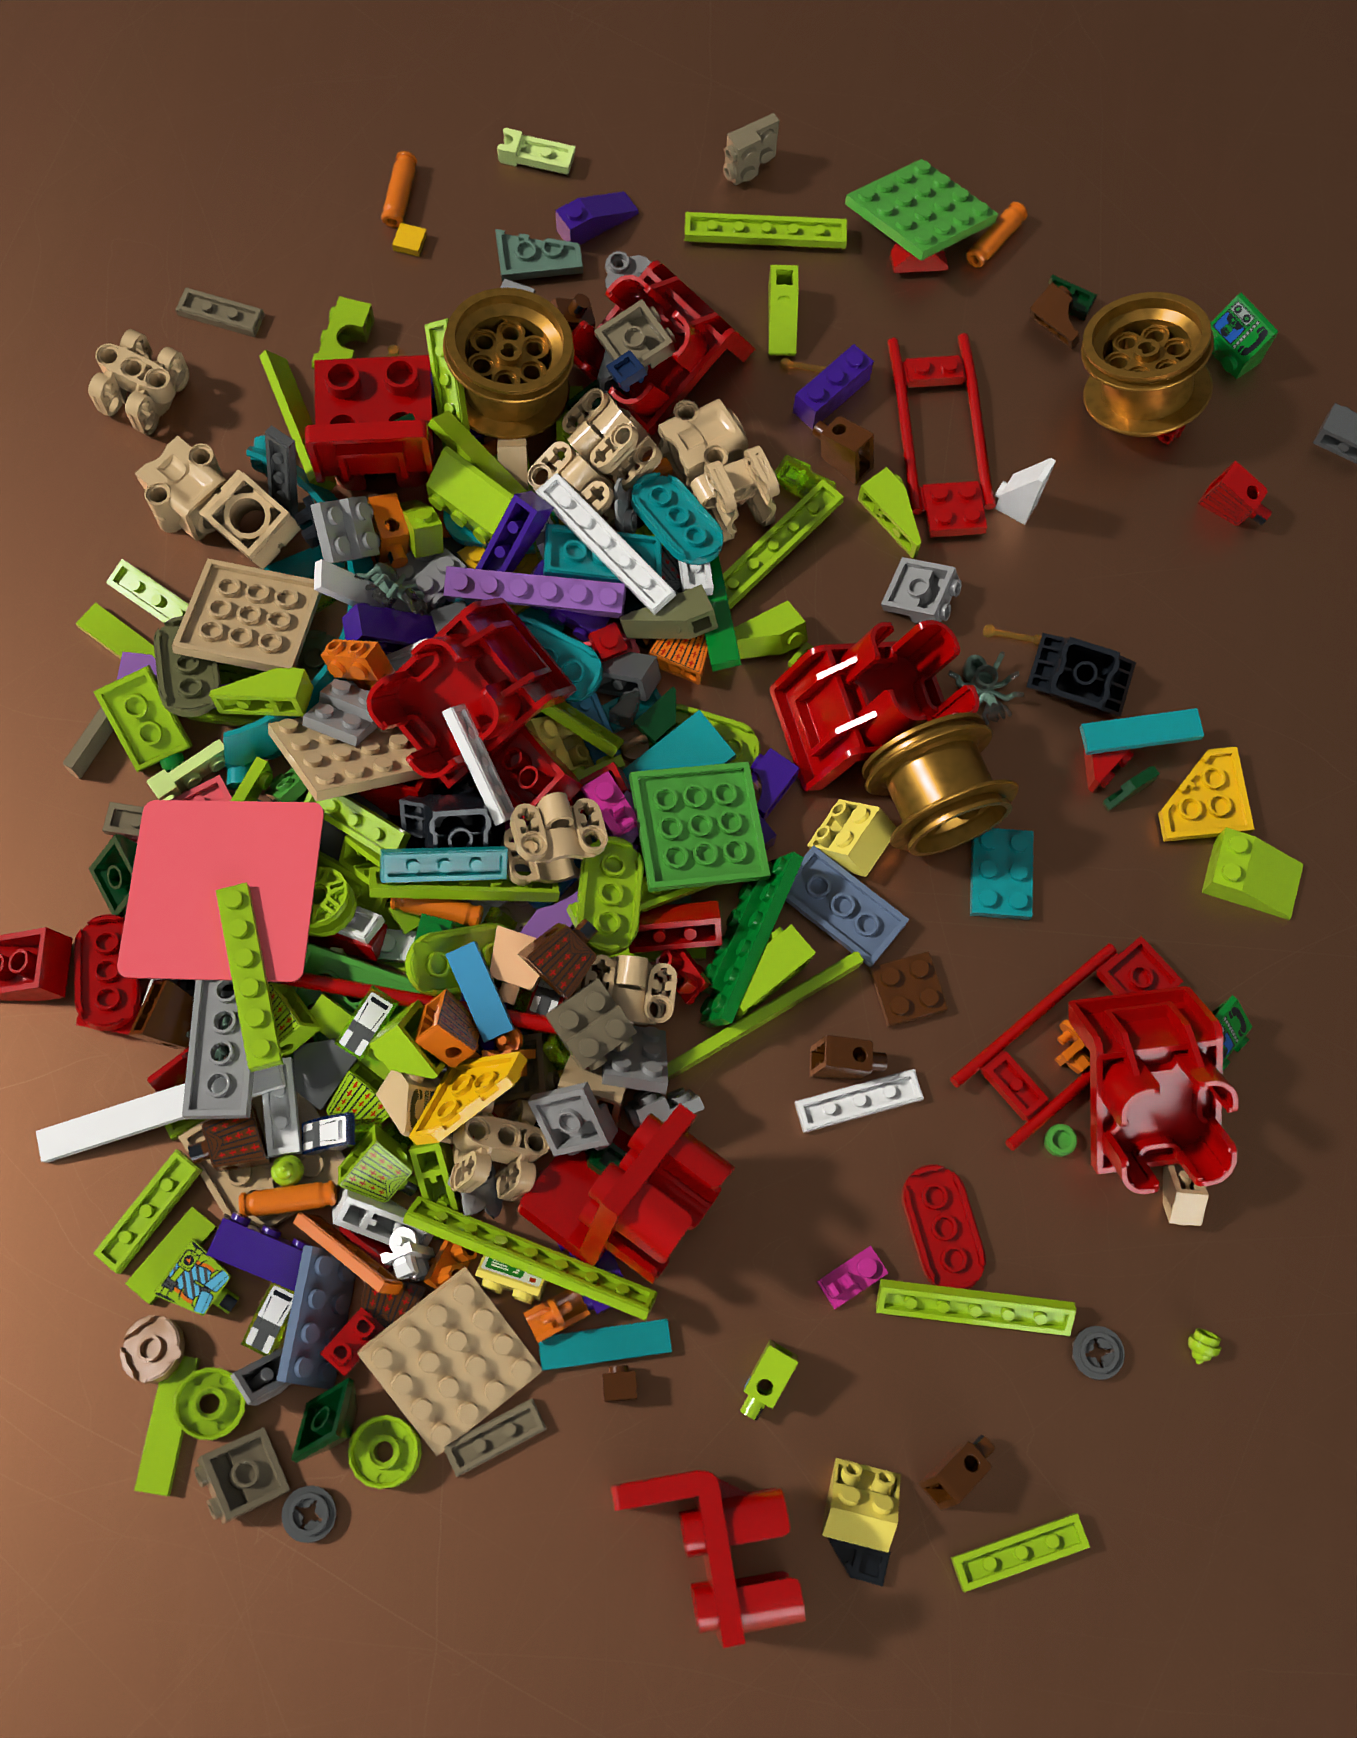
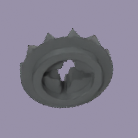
M1088 1327L1079 1332L1072 1343V1359L1075 1361L1078 1371L1090 1379L1104 1380L1111 1378L1119 1372L1124 1363L1125 1352L1120 1338L1106 1327ZM1093 1344H1097L1099 1349H1110L1109 1353L1101 1356L1100 1363H1098L1095 1357H1086V1353L1094 1349Z
M304 1486L291 1493L282 1509V1523L289 1536L303 1543H312L324 1538L334 1527L337 1514L334 1498L324 1488L317 1486ZM317 1500L315 1513L319 1515L318 1517L322 1521L310 1520L302 1528L305 1515L297 1507L310 1508Z

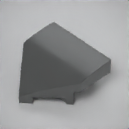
M336 1039L304 1043L293 1052L296 1092L319 1110H323L337 1091L347 1072L355 1065L360 1056L341 1045Z

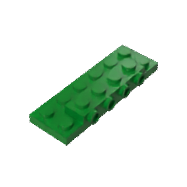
M791 852L768 861L771 875L768 880L745 882L738 893L739 903L737 908L731 911L726 920L727 930L725 935L722 936V945L714 947V960L712 964L707 965L703 972L711 984L702 991L711 996H708L701 1006L700 1013L702 1016L699 1021L700 1024L708 1028L732 1024L804 859L803 856Z

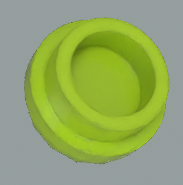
M285 1154L279 1156L271 1166L272 1179L282 1187L298 1184L304 1175L303 1163L294 1155Z
M1196 1328L1194 1334H1190L1188 1338V1346L1192 1350L1191 1354L1196 1360V1364H1202L1204 1361H1209L1213 1357L1218 1356L1222 1349L1219 1345L1221 1338L1201 1328Z

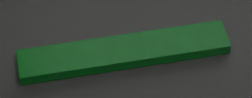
M719 555L710 562L714 590L712 595H707L719 627L705 633L712 671L742 665Z

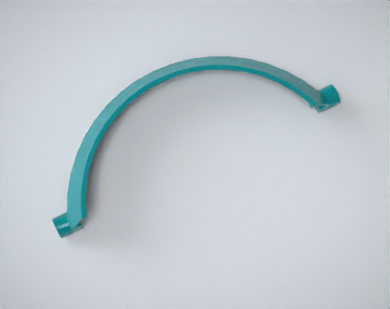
M260 435L254 438V445L247 449L246 456L250 457L254 470L265 473V476L268 477L265 435ZM296 465L297 485L308 492L317 503L338 500L330 490L309 483L305 470ZM371 557L347 561L348 571L356 575L357 573L366 574L374 567ZM348 605L347 612H348L353 606ZM344 627L339 637V639L346 640ZM326 664L311 681L314 689L306 713L319 702L320 691L335 679L328 671ZM336 678L338 680L347 681L346 678ZM267 715L253 723L224 732V757L227 768L226 787L236 791L256 757L264 760H274L283 755L268 734V723L301 716Z

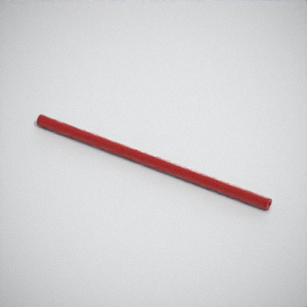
M306 972L295 982H273L360 999H367L373 992L393 1005L404 1007L410 1006L418 999L424 1006L436 997ZM458 1000L471 1014L466 1001ZM507 1009L514 1027L557 1034L545 1016Z

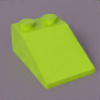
M1226 827L1215 838L1202 893L1290 920L1304 864L1255 836Z
M792 924L785 930L780 926L771 933L734 1018L736 1021L751 1013L806 968L816 954Z

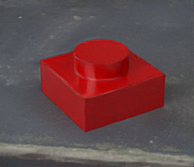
M616 622L593 631L588 635L594 651L601 662L628 650V646Z

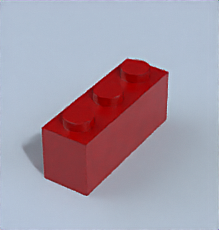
M718 901L662 905L641 913L638 933L629 946V953L722 945L721 917Z

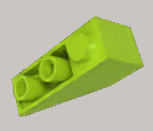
M771 265L768 284V355L796 356L799 290L798 265Z

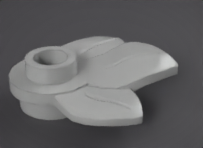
M613 252L605 262V270L608 274L605 279L606 288L608 289L621 276L635 275L639 277L652 262L641 255L628 257L624 252Z
M618 478L614 486V496L616 499L614 502L615 526L620 532L636 533L638 519L631 506V492L633 488H629L624 492L622 478Z
M491 1165L490 1175L485 1183L471 1193L461 1192L465 1216L474 1215L483 1209L493 1219L500 1214L503 1200H500L497 1196V1178L494 1177L496 1170L493 1165Z

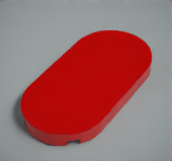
M113 914L100 915L88 921V925L83 930H79L74 942L75 1007L81 1020L90 1028L99 1031H112L124 1027L135 1018L141 1006V978H125L117 970L125 918Z
M936 1164L922 1166L907 1178L902 1189V1204L921 1268L925 1277L932 1285L969 1289L982 1276L986 1265V1254L965 1186L958 1175L943 1166Z

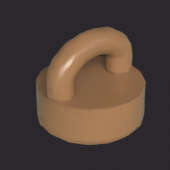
M639 732L627 733L622 738L624 743L620 748L621 756L628 762L632 763L649 749L647 736Z

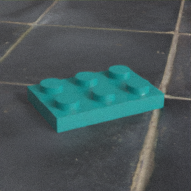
M992 828L972 840L970 916L1031 920L1033 909L1034 831Z

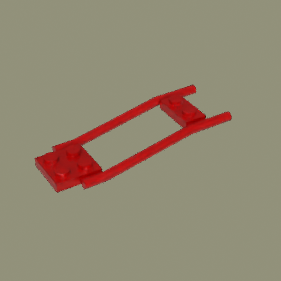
M966 333L958 336L961 358L960 355L907 358L903 362L898 339L890 338L887 343L895 382L912 512L914 515L925 512L929 537L986 534L987 522L984 508L992 510L996 507L991 483L978 382L969 336ZM966 381L980 483L979 481L923 484L922 487H919L906 385H908V388L959 385Z
M1142 936L1120 954L1117 953L1116 948L1112 944L1108 943L950 1078L951 1083L956 1088H959L976 1072L981 1070V1074L1023 1121H1027L1005 1141L1007 1147L1012 1151L1090 1085V1068L1049 1102V1098L1010 1054L1003 1050L1094 971L1097 973L1096 976L1114 995L1178 987L1184 982Z

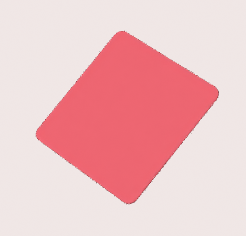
M153 800L148 802L142 812L117 963V970L120 975L125 978L232 981L216 890L247 882L250 887L267 981L295 982L299 980L304 973L324 820L323 808L315 802Z

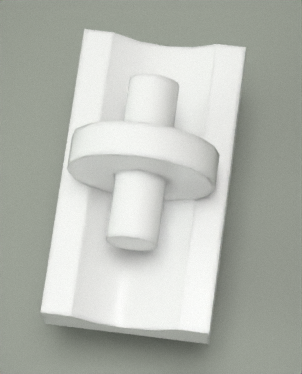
M406 1227L398 1228L393 1232L389 1241L393 1253L384 1252L380 1254L382 1263L393 1266L398 1280L409 1278L410 1282L418 1283L425 1279L430 1269L428 1260L436 1257L432 1247L418 1244V1236L412 1229Z

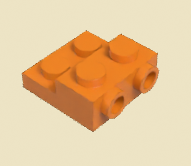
M333 639L326 645L325 650L320 655L334 678H346L356 683L359 688L368 691L381 678L395 673L379 642Z

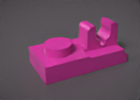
M608 771L581 788L586 798L594 800L599 805L605 827L611 836L621 837L637 827L635 812Z
M869 1246L818 1280L817 1284L835 1310L889 1272L873 1248Z

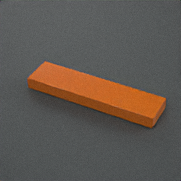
M302 1212L297 1214L293 1221L297 1227L378 1293L399 1295L404 1286L402 1282L322 1217Z

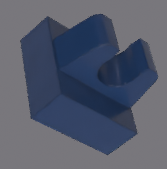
M631 350L606 366L609 374L625 392L630 391V386L635 382L642 383L644 376L647 375L644 366Z

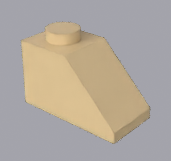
M1180 1164L1163 1166V1206L1168 1222L1181 1226H1201L1209 1196L1206 1186L1195 1185Z

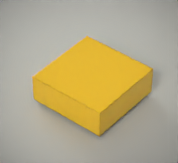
M400 223L392 244L393 251L419 257L427 237V230Z

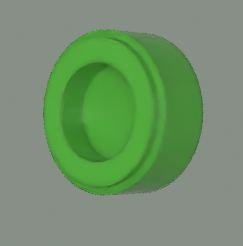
M1056 1124L1048 1129L1044 1135L1045 1148L1056 1157L1067 1156L1077 1146V1135L1068 1125Z

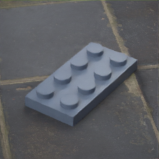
M814 845L804 856L785 900L851 953L859 952L864 960L863 962L869 967L875 964L909 922L906 916Z
M307 1245L303 1247L276 1381L328 1390L335 1386L338 1370L320 1353L347 1324L356 1274L326 1249Z

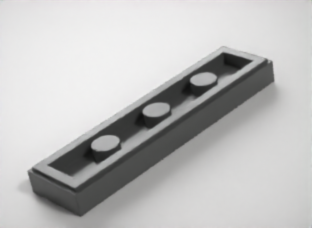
M271 425L265 431L269 496L277 501L294 518L293 515L298 513L295 440Z

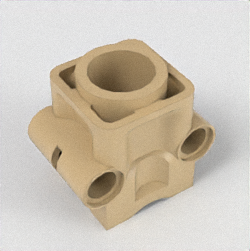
M720 399L701 408H698L693 401L682 400L675 405L673 418L658 425V433L661 437L658 448L662 452V458L667 457L676 477L682 480L692 494L694 493L690 484L696 477L704 474V465L718 460L723 466L743 459L744 451L748 449L747 437L741 422L732 410L726 409Z
M176 436L166 445L164 452L159 458L146 463L135 475L145 490V499L159 527L167 533L177 532L182 528L193 539L199 541L208 533L217 530L199 512L216 493L219 494L220 488L227 480L224 478L210 446L200 443L191 447L179 436Z
M237 470L220 488L219 494L216 493L201 509L199 514L261 569H265L281 552V547L286 546L301 528L286 509L244 472L242 473L240 470ZM255 510L265 513V521L260 529L249 534L240 532V521L245 514Z

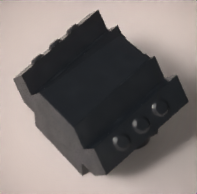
M1042 633L1026 687L1121 717L1136 662L1121 656L1118 651L1083 640Z
M465 792L453 795L429 794L424 797L409 795L399 799L401 829L411 834L405 849L501 846V841L505 834V822L495 826L481 794Z

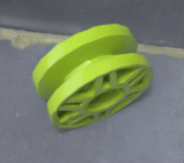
M320 866L317 867L309 935L323 938L338 933L354 918L357 909V895L340 872L330 867Z
M206 1367L192 1372L181 1381L174 1394L173 1412L177 1424L186 1434L199 1440H215L227 1435L239 1424L245 1412L246 1401L230 1376L232 1373L222 1368ZM208 1393L216 1395L219 1401L217 1409L210 1414L204 1413L199 1406L201 1398Z
M391 1415L372 1417L360 1424L352 1435L348 1447L349 1465L355 1477L366 1486L377 1489L398 1487L408 1481L419 1468L422 1457L421 1439L416 1429L405 1419ZM384 1442L390 1443L393 1447V1455L387 1462L382 1461L378 1457V1448Z

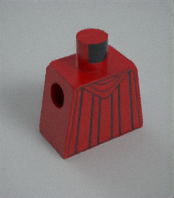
M1234 461L1211 482L1198 502L1204 508L1234 525H1240L1248 517L1263 525L1272 514L1270 509L1261 504L1268 492L1267 488L1237 461Z

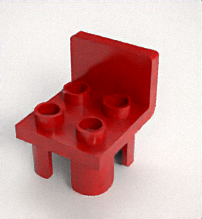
M659 260L650 263L639 277L635 275L621 276L606 290L605 295L616 305L597 328L642 299L648 308L651 306L655 308L661 319L659 323L663 329L668 327L677 341L674 344L676 352L654 368H651L649 365L647 376L644 377L642 383L635 382L630 386V391H624V394L613 386L608 391L617 400L616 403L624 410H628L652 436L658 430V425L665 422L674 411L675 405L688 395L726 349H729L743 363L755 350L746 339ZM584 320L572 332L574 344L573 363L592 381H595L605 349L595 336L594 330L597 328Z
M429 355L314 360L315 425H307L305 427V446L317 483H325V476H334L337 484L344 489L364 490L367 488L365 474L395 473L398 486L402 488L418 487L426 483L435 467L434 432L428 426V423L433 418L432 373ZM409 413H413L416 419L394 421Z
M500 597L475 601L469 604L433 638L420 642L411 650L410 653L413 656L394 674L381 678L370 689L367 696V710L372 720L380 729L388 730L398 726L417 751L409 754L406 757V761L417 774L431 779L439 777L446 787L450 789L469 775L470 771L442 711L464 703L479 732L478 736L483 741L490 756L541 710L563 703L577 689L509 604Z
M926 620L915 625L900 640L882 642L894 632L892 622H881L875 625L857 643L825 644L809 649L770 686V694L793 762L799 767L798 777L804 791L823 790L854 763L867 760L884 744L916 726L951 714L976 713L978 711L979 696L974 685L962 686L945 700L936 678V674L960 654L958 640L949 627L939 621Z
M1180 986L1069 1001V1023L1090 1051L1091 1165L1097 1174L1117 1172L1124 1185L1130 1191L1137 1194H1151L1159 1191V1180L1150 1167L1180 1164L1197 1186H1211L1227 1179L1236 1167L1237 1148L1222 1127V1106L1228 1113L1237 1112L1238 1095L1223 1076L1222 1026L1190 987Z
M679 1103L665 1122L650 1113L632 1137L617 1127L618 1132L612 1142L627 1152L619 1165L611 1162L601 1175L587 1166L584 1150L573 1156H568L567 1154L556 1156L534 1182L532 1189L521 1198L518 1213L582 1262L595 1266L605 1251L608 1250L651 1284H654L668 1266L670 1254L688 1229L691 1230L697 1227L722 1191L721 1184L727 1176L731 1175L735 1166L688 1132L697 1115Z
M694 1470L611 1486L615 1511L694 1497L696 1509L680 1511L679 1519L687 1558L704 1555L708 1580L690 1583L694 1614L699 1633L716 1630V1635L722 1647L728 1648L745 1645L744 1633L805 1622L801 1585L797 1579L790 1577L787 1572L780 1570L736 1579L734 1576L730 1546L783 1537L789 1533L790 1523L782 1488L773 1487L745 1492L715 1477L712 1473L703 1470Z

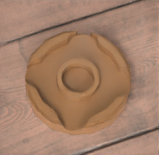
M150 1315L136 1321L128 1329L124 1336V1339H126L124 1347L120 1349L122 1368L129 1377L145 1384L158 1383L169 1378L178 1369L184 1357L185 1339L183 1331L175 1321L163 1316Z

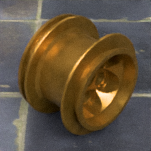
M493 288L470 296L454 310L444 333L443 353L450 372L464 387L470 429L498 439H521L539 434L552 426L566 408L565 403L568 402L570 393L568 375L574 362L572 332L567 320L558 308L545 298L526 290Z
M1145 292L1125 296L1100 309L1088 322L1081 346L1082 362L1090 373L1083 392L1084 404L1090 416L1109 430L1134 437H1152L1166 434L1198 417L1208 405L1213 392V380L1205 364L1212 354L1214 337L1210 320L1205 311L1195 302L1185 297L1165 292Z
M971 712L956 713L923 723L884 744L864 763L862 775L866 780V790L874 795H891L903 821L891 835L890 843L893 847L903 850L909 849V852L915 856L943 852L979 837L994 828L1012 811L1011 802L1016 797L1019 786L1012 780L992 779L980 753L989 745L993 732L990 727L985 725L981 715Z

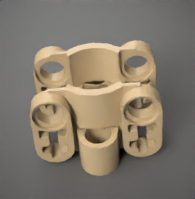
M129 329L123 334L120 346L108 343L101 345L96 350L95 358L102 373L98 372L92 377L88 392L96 409L107 416L114 415L125 404V412L132 427L145 435H150L155 431L159 417L170 408L176 392L182 391L187 385L189 369L182 353L167 346L160 351L156 361H151L153 352L147 337L142 333ZM129 391L131 394L126 401V394Z
M593 388L586 392L563 418L562 427L570 435L567 440L571 446L587 459L593 467L612 478L615 483L618 478H622V487L625 491L633 488L635 482L640 477L652 473L661 462L662 452L643 426L628 410L619 408L608 393L605 394L599 388ZM602 397L601 404L596 409H592L594 400ZM652 449L651 458L643 462L642 458L645 452Z
M562 441L553 443L528 470L527 479L535 491L543 485H538L535 480L536 474L540 470H547L548 472L545 482L558 473L600 516L605 513L604 515L609 518L606 522L611 527L615 525V511L610 509L611 504L616 500L613 491L615 484L604 473L593 467L582 455L576 453L567 443ZM559 451L564 452L565 455L562 461L557 455ZM548 462H550V463L553 464V466H554L555 468L552 469L551 467H549V466L546 465V464H547Z
M760 446L745 450L743 459L723 466L718 460L704 465V474L696 477L690 484L697 500L721 526L723 542L734 539L735 533L738 532L733 523L739 516L736 503L748 499L746 502L757 523L761 524L762 527L775 523L774 514L777 508L772 497L779 495L780 488L776 474Z
M554 792L542 797L536 807L526 803L515 807L510 818L511 828L505 832L501 846H506L508 849L507 875L514 884L525 886L531 882L559 883L573 878L579 879L580 869L575 865L574 860H583V858H592L601 854L607 845L608 835L601 809L594 800L582 798L576 801L574 806H570L566 793ZM581 810H585L586 814L591 815L588 820L589 826H586L587 819L585 814L580 813ZM521 815H524L526 820H530L528 826H526L524 819H520ZM591 836L599 839L600 846H590L592 844ZM524 864L529 867L531 873L527 876H522L515 871L514 866Z
M602 954L597 955L596 960L574 992L575 994L581 990V983L582 988L589 984V981L592 982L599 978L631 1024L656 1025V1023H663L669 1020L673 1014L677 973L667 963L651 965L648 962V958L630 955H618L609 958ZM593 965L595 969L599 970V975H597V972L592 971ZM651 992L659 993V995H651ZM651 1003H654L657 1009L655 1016H652L650 1013ZM664 1005H665V1006H666V1012H665L664 1016L662 1017V1014H663V1012H664Z
M522 1099L516 1100L503 1110L502 1118L493 1116V1101L453 1132L454 1146L452 1153L455 1165L450 1176L451 1190L471 1193L481 1186L490 1175L491 1161L501 1163L500 1169L494 1175L497 1178L496 1190L500 1200L513 1202L532 1189L536 1178V1167L533 1162L546 1154L550 1147L541 1129L534 1126L536 1118L527 1100Z

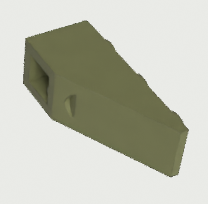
M702 584L676 594L655 615L647 607L619 617L626 638L692 639L719 628L713 607Z

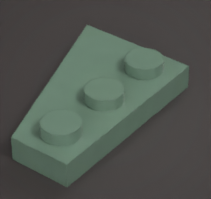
M495 229L502 282L504 279L513 281L583 273L579 243L551 238L543 241L531 239L528 234L519 233V236L505 234L504 230Z

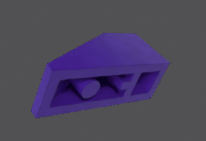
M625 191L581 197L555 210L556 230L564 241L581 245L638 215L639 210Z

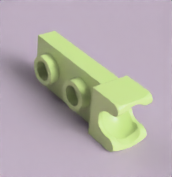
M503 129L504 144H499L497 147L500 163L511 166L522 164L569 175L575 156V146L526 136L519 130Z
M218 739L167 773L163 769L148 779L147 784L159 800H171L181 795V792L185 789L196 787L202 781V778L211 772H217L226 766L224 744Z

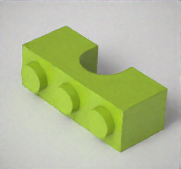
M339 296L336 306H332L330 310L328 328L322 331L321 347L319 352H316L313 356L312 369H314V360L356 358L354 350L344 348L343 346L350 341L367 343L375 321L370 303Z

